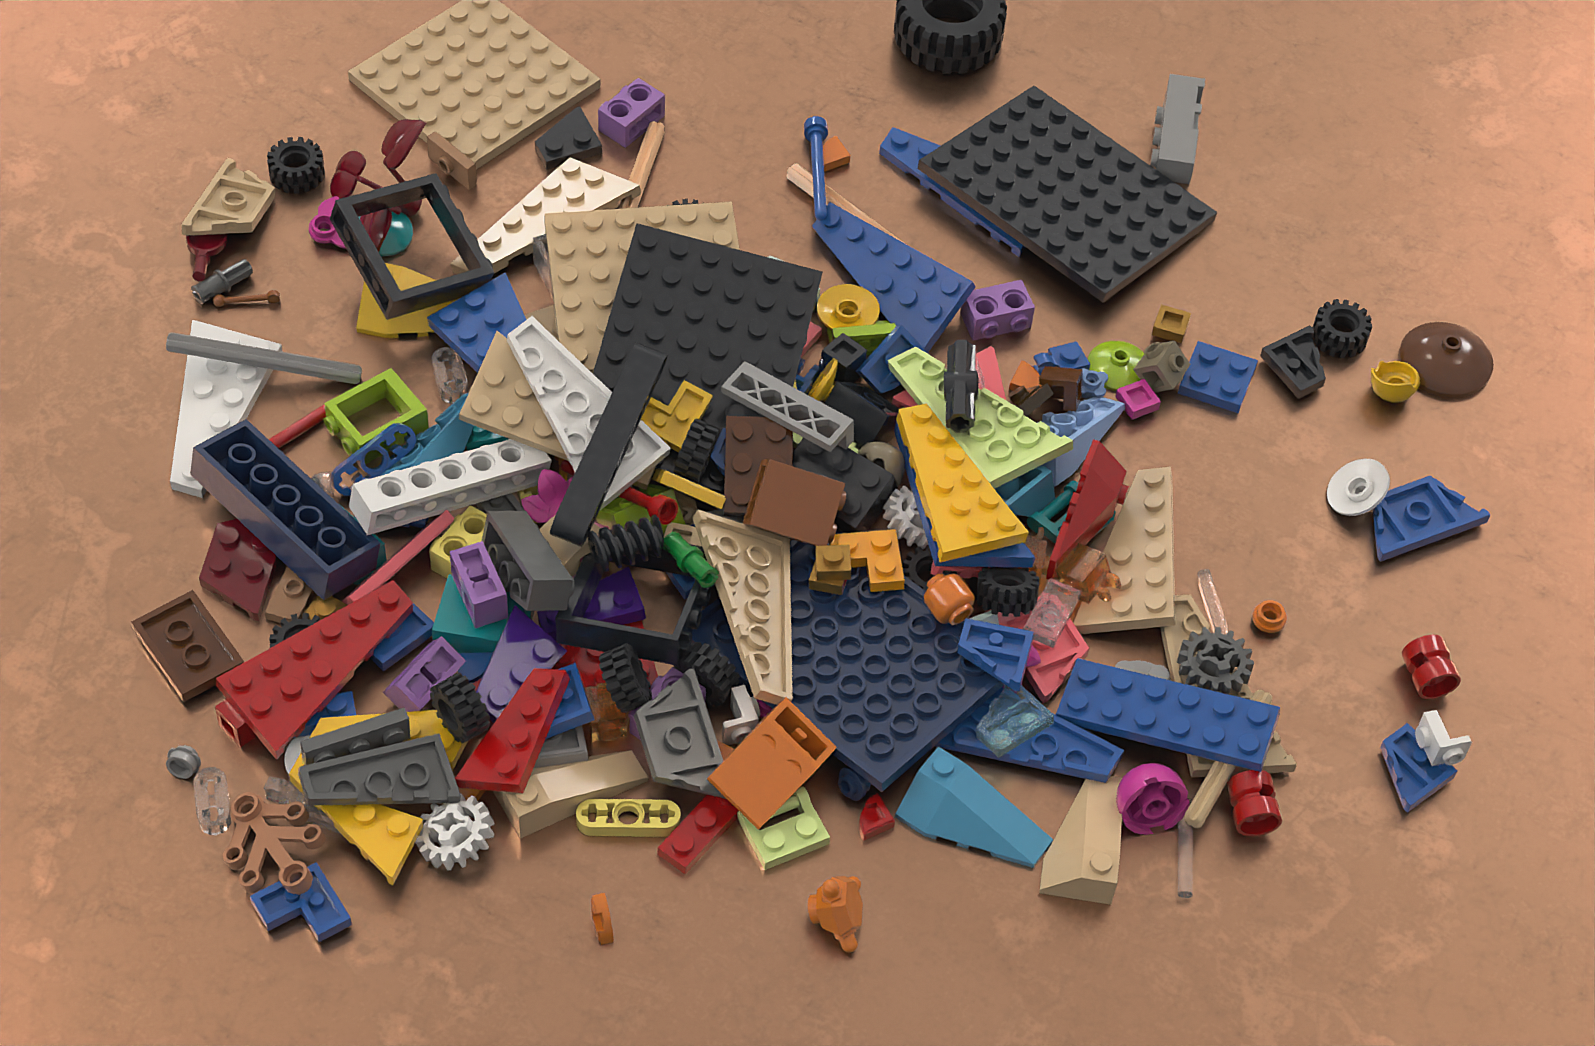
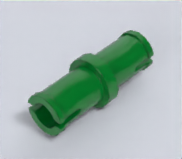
M671 532L665 536L664 547L662 548L677 561V566L683 572L690 573L704 588L712 586L717 581L718 570L703 558V553L698 547L691 546L678 532Z

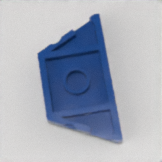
M1427 476L1388 490L1384 499L1372 509L1377 557L1381 562L1488 522L1491 514L1484 508L1479 512L1464 503L1465 497L1455 490L1446 488L1442 482L1432 476Z

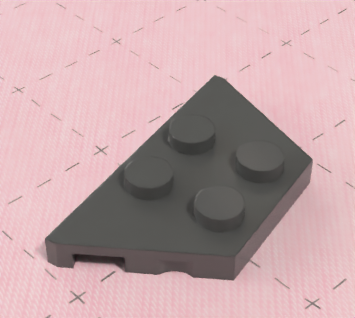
M694 668L688 669L671 686L668 685L659 692L655 699L648 701L640 707L633 717L653 782L726 799L707 780L723 762V758Z

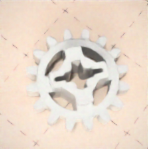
M902 486L900 491L895 489L884 504L883 509L886 512L883 518L891 521L887 527L888 529H896L898 539L904 537L907 539L908 546L916 543L918 547L921 546L922 550H924L926 545H928V541L913 492L906 486Z
M460 794L461 799L459 803H443L440 807L433 803L431 804L433 812L430 815L422 814L420 816L424 821V825L415 843L419 847V851L424 859L431 861L435 868H438L443 863L447 870H451L454 862H459L462 868L466 867L467 858L471 857L474 860H478L477 851L489 848L485 839L494 837V832L490 827L495 823L483 802L478 803L475 796L471 795L465 800L463 795ZM469 816L475 818V821H472ZM434 842H438L440 847L435 846Z

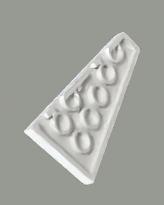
M531 316L507 335V342L576 472L612 392ZM640 420L600 510L670 453L671 448L642 420Z
M192 320L190 336L283 352L282 344ZM187 355L170 478L172 490L203 498L207 490L190 475L193 447L245 420L273 371L272 369Z

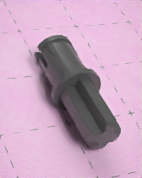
M242 259L223 271L217 269L214 271V275L191 286L192 294L198 303L204 304L224 291L226 293L230 292V287L249 277L253 273V269L246 259Z

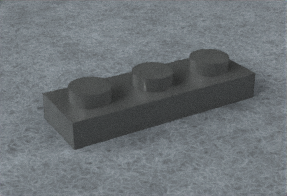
M401 708L300 741L302 762L305 766L410 739V723L405 708Z

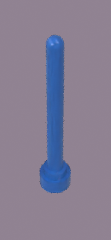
M813 116L804 123V136L811 142L815 218L822 221L827 217L823 141L828 136V124L824 118Z

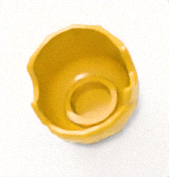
M1380 361L1376 369L1371 368L1373 391L1384 401L1392 403L1403 402L1409 399L1420 385V377L1417 370L1406 362L1391 361L1385 363Z

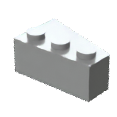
M1170 74L1163 107L1157 106L1154 124H1159L1160 126L1154 129L1152 145H1156L1157 149H1152L1150 166L1155 167L1156 170L1173 182L1190 184L1195 163L1199 132L1198 119L1202 109L1200 102L1205 79Z

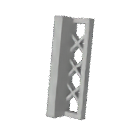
M746 361L721 386L723 394L829 452L837 445L847 449L854 441L853 419Z

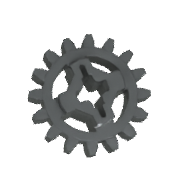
M1202 627L1200 636L1192 631L1189 639L1182 642L1177 658V663L1181 664L1179 675H1188L1185 683L1187 685L1195 683L1199 688L1216 692L1221 691L1224 694H1230L1232 688L1239 693L1242 685L1248 684L1254 666V661L1250 659L1252 649H1243L1245 640L1243 638L1234 640V631L1232 630L1224 635L1221 634L1220 627H1216L1214 633H1210L1206 627Z

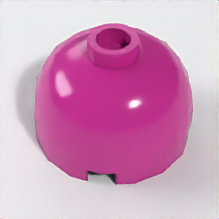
M1142 764L1131 769L1123 776L1117 788L1116 804L1119 813L1122 814L1126 827L1138 834H1154L1149 828L1163 825L1165 830L1172 828L1183 819L1190 802L1187 798L1188 791L1182 779L1176 772L1162 764Z

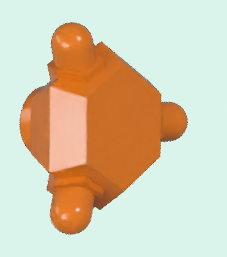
M836 876L826 880L817 889V894L809 896L808 913L813 924H821L823 929L834 933L835 939H839L842 949L845 952L851 953L857 949L858 942L855 933L862 923L863 902L859 893L861 881L855 876L849 878L846 876Z

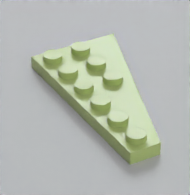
M917 347L889 359L890 371L918 405L927 403L946 427L944 372H947L945 364ZM978 388V400H975L974 427H971L964 433H955L954 430L946 427L994 489L1074 449L1072 439L1065 435L1062 437L1050 431V426L1041 421L1038 423L1024 416L1023 410L986 388L982 390Z

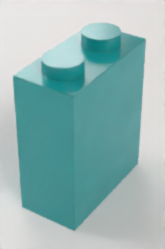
M449 574L432 628L433 641L442 636L458 653H494L508 618L475 628L452 574ZM506 592L508 618L513 607L516 605L523 613H525L531 620H533L535 611L525 610L522 606H520L517 602L510 598V592Z

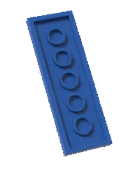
M1077 658L1056 715L1078 727L1261 772L1280 716V707Z

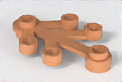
M250 792L238 795L231 804V818L236 827L230 845L223 853V860L233 870L241 869L246 865L245 870L239 876L241 886L248 893H255L263 887L264 877L260 872L268 850L281 869L279 880L284 888L292 894L307 892L312 884V873L302 861H293L280 842H303L307 848L317 849L324 844L326 840L325 833L317 824L298 827L305 824L309 818V812L302 802L266 804L261 796ZM300 811L297 816L293 817L296 812ZM286 818L292 826H268L264 819ZM252 828L256 833V837L248 858V854L243 848ZM317 834L313 839H309L312 835ZM239 854L236 859L232 860L235 855ZM255 877L252 882L248 883L251 878Z

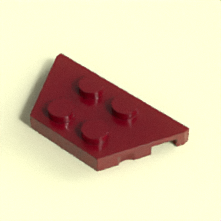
M238 519L217 523L199 576L200 585L213 594H219L231 606L238 605L247 611L249 617L254 621H260L279 558Z

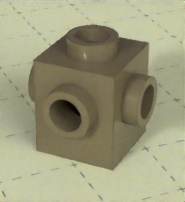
M1175 341L1155 342L1144 350L1143 357L1133 370L1140 380H1146L1155 393L1174 389L1183 380V375L1191 364Z

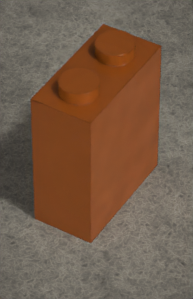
M762 459L742 524L814 547L827 545L833 541L836 534L837 525L834 524L837 510H842L846 500V492L843 491L845 483L778 461Z

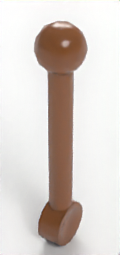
M271 290L267 294L234 297L216 295L213 298V304L217 307H222L226 303L268 300L270 303H277L280 301V293L276 290Z

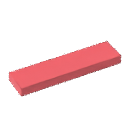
M448 510L437 515L346 596L342 602L349 605L381 587L454 522L453 519L455 518Z

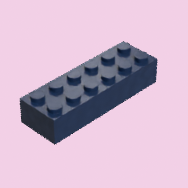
M247 419L193 447L190 475L323 600L376 570L381 543L372 534L367 535L359 522Z

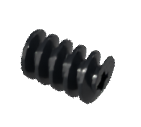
M655 514L652 515L650 521L646 517L640 518L637 525L633 521L626 522L624 528L620 524L613 525L611 532L606 527L600 528L598 535L593 530L588 531V545L593 560L597 564L600 563L606 572L609 571L610 560L614 561L617 568H622L623 557H626L631 565L635 564L636 554L638 553L644 562L648 561L649 550L653 551L656 558H661L662 547H664V535L660 520Z

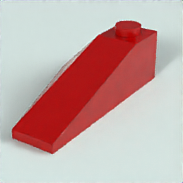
M1093 439L1082 466L1076 493L1073 492L1066 519L1062 523L1049 560L1047 580L1053 581L1113 516L1117 504L1124 505L1129 490V486L1124 485L1127 471L1098 440Z

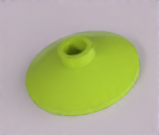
M1124 341L1103 342L1094 347L1088 356V361L1090 362L1089 371L1105 372L1108 375V381L1104 384V388L1117 392V389L1140 381V378L1133 369L1143 357L1144 352L1135 345Z

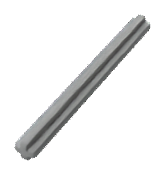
M173 332L167 336L166 350L169 352L358 384L361 379L362 367L360 365Z

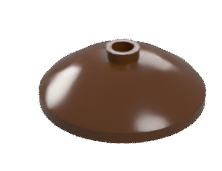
M1430 322L1413 328L1403 338L1398 354L1399 361L1406 362L1417 370L1420 377L1418 388L1443 398H1464L1479 392L1489 382L1494 366L1492 354L1479 336L1465 327L1448 322Z

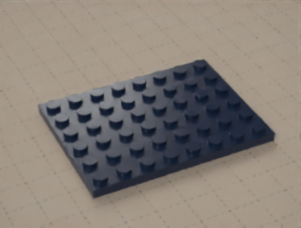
M839 529L836 530V534H843ZM791 540V702L837 747L831 753L882 792L1005 684L958 654V643L965 620L957 625L943 624L937 621L924 603L926 591L904 576V589L870 592L866 566L851 567V580H847L842 595L809 589V578L816 560V547ZM719 597L702 610L700 626L692 631V643L701 642L702 646L705 643L709 644L711 650L716 648L720 651V656L723 657L725 655L729 658L728 664H734L736 667L734 671L739 673V684L745 685L746 689L752 693ZM763 701L772 709L777 706L776 704Z

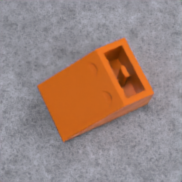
M785 697L744 738L707 780L759 830L837 747Z

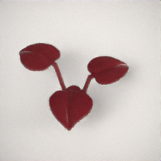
M403 119L397 121L388 130L382 143L381 152L386 156L383 164L399 183L405 182V180L397 172L396 168L406 159L427 124L422 120ZM349 151L341 157L337 164L336 173H334L331 179L330 192L333 197L338 196L339 199L349 197L355 190L357 181L373 189L383 187L360 176L366 166V159L360 152ZM422 199L360 217V221L378 252L389 231L392 212L397 215L403 213L412 217L419 211Z

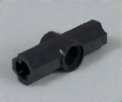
M956 340L955 343L948 346L947 372H944L946 427L951 428L955 433H964L971 427H974L975 400H978L976 345L969 343L967 340Z

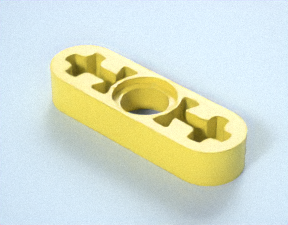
M587 799L581 802L576 809L577 828L581 833L588 836L668 837L680 824L681 818L678 805L670 800ZM631 811L637 814L638 820L633 824H623L619 821L618 817L623 812ZM608 812H612V823H608ZM589 813H596V822H588ZM645 813H649V823H644ZM661 814H668V823H661Z

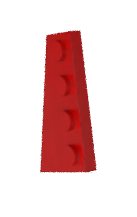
M534 668L456 775L455 780L459 788L524 793L570 678L566 670Z

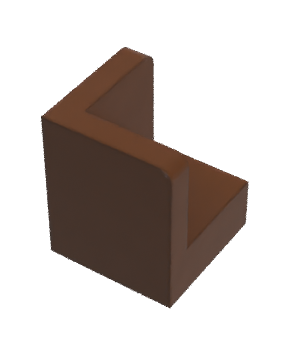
M1045 366L1039 376V384L1044 385L1048 383L1054 393L1050 398L1064 400L1063 410L1077 411L1082 400L1083 369Z

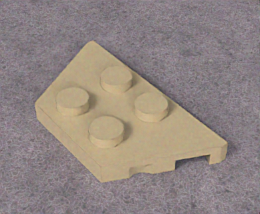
M227 158L181 224L182 235L253 232L275 198V187L264 180H260L250 170L243 173L236 168V161Z

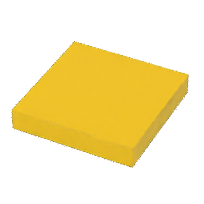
M661 468L656 469L652 477L654 481L722 509L726 500L724 495Z

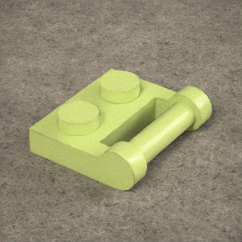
M804 786L800 787L770 818L798 808L801 814L762 830H758L740 811L737 812L739 823L764 870L830 843V836L815 811Z

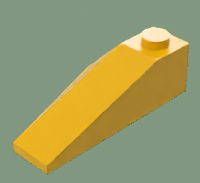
M385 263L400 291L436 281L406 267ZM364 281L356 330L358 333L383 338H398V334L417 333L418 337L428 336V332L434 331L429 327L427 317L458 299L387 320Z

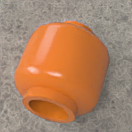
M939 573L927 582L928 589L924 594V603L937 621L943 624L957 625L972 614L975 596L959 575Z

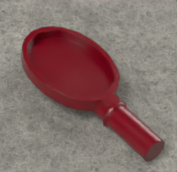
M227 233L186 235L187 247L191 253L196 255L192 275L195 281L200 282L205 279L207 266L210 263L209 258L221 252L226 246Z

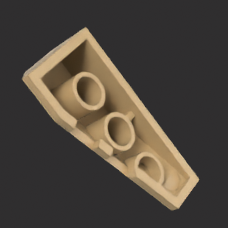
M632 750L588 756V761L533 768L524 793L493 792L521 839L576 814L578 805L587 799H609L648 781V776Z
M1110 776L1106 783L1085 779L1043 859L1039 893L1111 905L1117 886L1120 859L1122 814L1119 813L1117 808L1116 795L1122 778Z

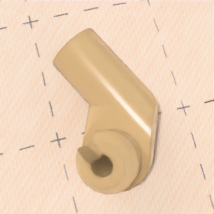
M673 489L685 524L693 525L692 517L697 512L696 501L690 496Z

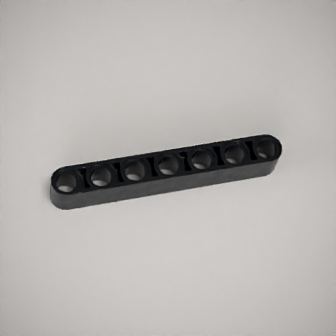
M637 342L635 343L555 515L550 535L583 547L588 531L592 529L660 379L668 354Z

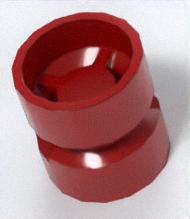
M1432 634L1416 638L1403 648L1401 652L1408 671L1412 674V681L1421 698H1439L1447 695L1459 686L1461 682L1460 675L1454 662L1450 660V652L1440 635Z
M1248 770L1240 772L1228 780L1226 786L1230 803L1234 807L1232 812L1238 833L1245 836H1260L1268 834L1281 826V812L1279 804L1275 799L1276 792L1270 773L1263 770L1261 772Z

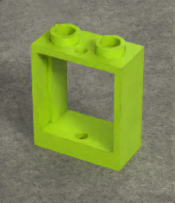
M392 368L324 403L326 412L324 424L332 436L337 435L340 438L342 446L349 456L394 423L405 424L414 431L415 435L423 433L429 428L426 407ZM385 397L401 416L362 436L347 417ZM397 431L394 433L396 440L392 444L387 446L382 441L379 445L389 452V448L394 444L402 445L405 443L404 437L407 433L401 434ZM378 450L369 451L364 459L365 464L380 457L381 453Z

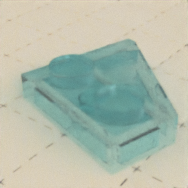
M1004 685L1000 696L993 699L989 706L988 714L982 717L976 727V737L1000 758L1053 725L1054 714L1022 685L1020 692Z

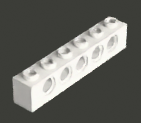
M508 439L353 483L349 508L365 533L371 535L442 514L445 510H456L537 486L541 471L543 469L549 470L552 460L544 451Z

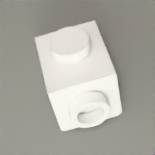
M745 685L731 688L730 708L735 719L723 723L722 741L726 745H739L758 725V717L760 716L758 702L754 696H749Z
M1437 710L1424 712L1415 731L1416 741L1420 748H1424L1432 766L1444 763L1446 765H1454L1461 762L1472 743L1468 735L1450 739Z

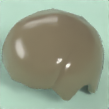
M870 442L858 450L859 455L893 474L897 487L901 484L905 473V460L898 448L885 442Z

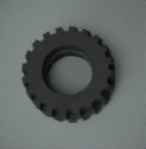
M897 0L894 21L895 41L907 58L911 57V61L919 67L921 65L926 66V70L932 72L939 70L942 71V74H951V72L962 74L967 73L968 69L977 70L983 66V63H989L1001 48L1007 16L1006 1ZM953 17L965 22L948 23L935 18Z

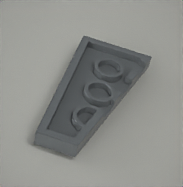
M439 733L298 768V776L308 806L459 803L461 799Z

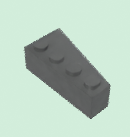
M488 511L482 541L505 591L510 592V598L527 611L566 610L569 597L574 593L573 577L570 576L563 566L561 560L550 547L549 542L546 541L527 511Z

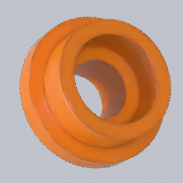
M1267 600L1256 606L1252 619L1258 629L1267 633H1275L1284 628L1287 615L1280 603Z

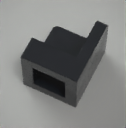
M842 333L822 349L821 359L827 363L833 358L838 360L839 381L854 383L861 377L856 370L866 360L867 350Z

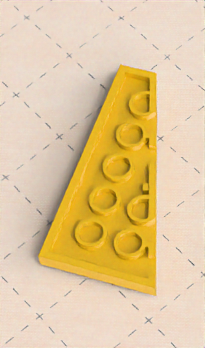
M927 403L899 409L896 421L903 443L908 447L910 453L909 463L911 469H914L916 473L915 483L925 516L930 519L932 525L931 535L939 548L937 553L939 562L1026 542L1029 533Z

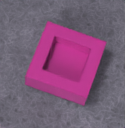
M1145 379L1117 389L1115 396L1119 402L1125 403V411L1131 420L1159 410L1161 403Z

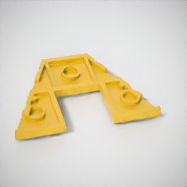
M437 710L407 712L410 723V739L405 741L439 733L453 771L467 742L461 743L455 740V737L448 731V728L445 729L443 727L442 719L436 715ZM382 714L320 718L309 738ZM300 753L289 776L290 782L300 792H303L298 776V768L304 766L302 754ZM381 804L314 805L334 822V827L351 844H355L361 850V855L366 860L369 859L387 877V882L393 885L423 828V819Z

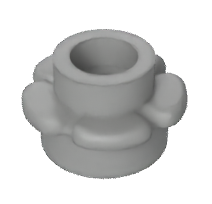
M177 746V748H171L167 753L166 767L171 774L178 778L186 779L191 777L193 773L198 772L201 766V759L198 753L190 746Z

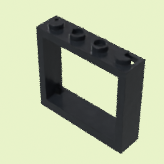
M436 173L335 201L330 221L387 320L462 298L491 281L494 271L491 261L484 256L479 247L477 237L470 232L461 210L456 208L450 198L447 186L442 184ZM427 198L469 271L400 291L360 221L359 216Z
M690 544L691 546L698 547L703 553V558L707 561L703 547ZM663 548L661 558H656L653 551L649 550L648 561L644 562L639 553L636 554L635 564L633 565L629 563L626 557L622 559V564L693 577L690 573L683 572L677 566V561ZM591 552L585 555L573 579L574 593L569 597L567 609L559 610L555 617L557 643L601 652H607L628 643L633 647V651H636L638 654V659L678 666L683 653H688L690 650L693 629H698L700 626L702 606L707 607L709 604L711 586L704 588L695 580L673 634L587 619L583 617L604 570L600 563L597 564L593 560Z

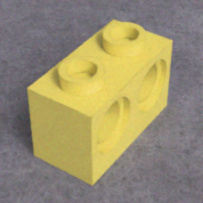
M471 505L462 515L458 514L444 535L437 537L430 546L431 570L447 579L448 575L452 574L450 551L481 542L487 514Z

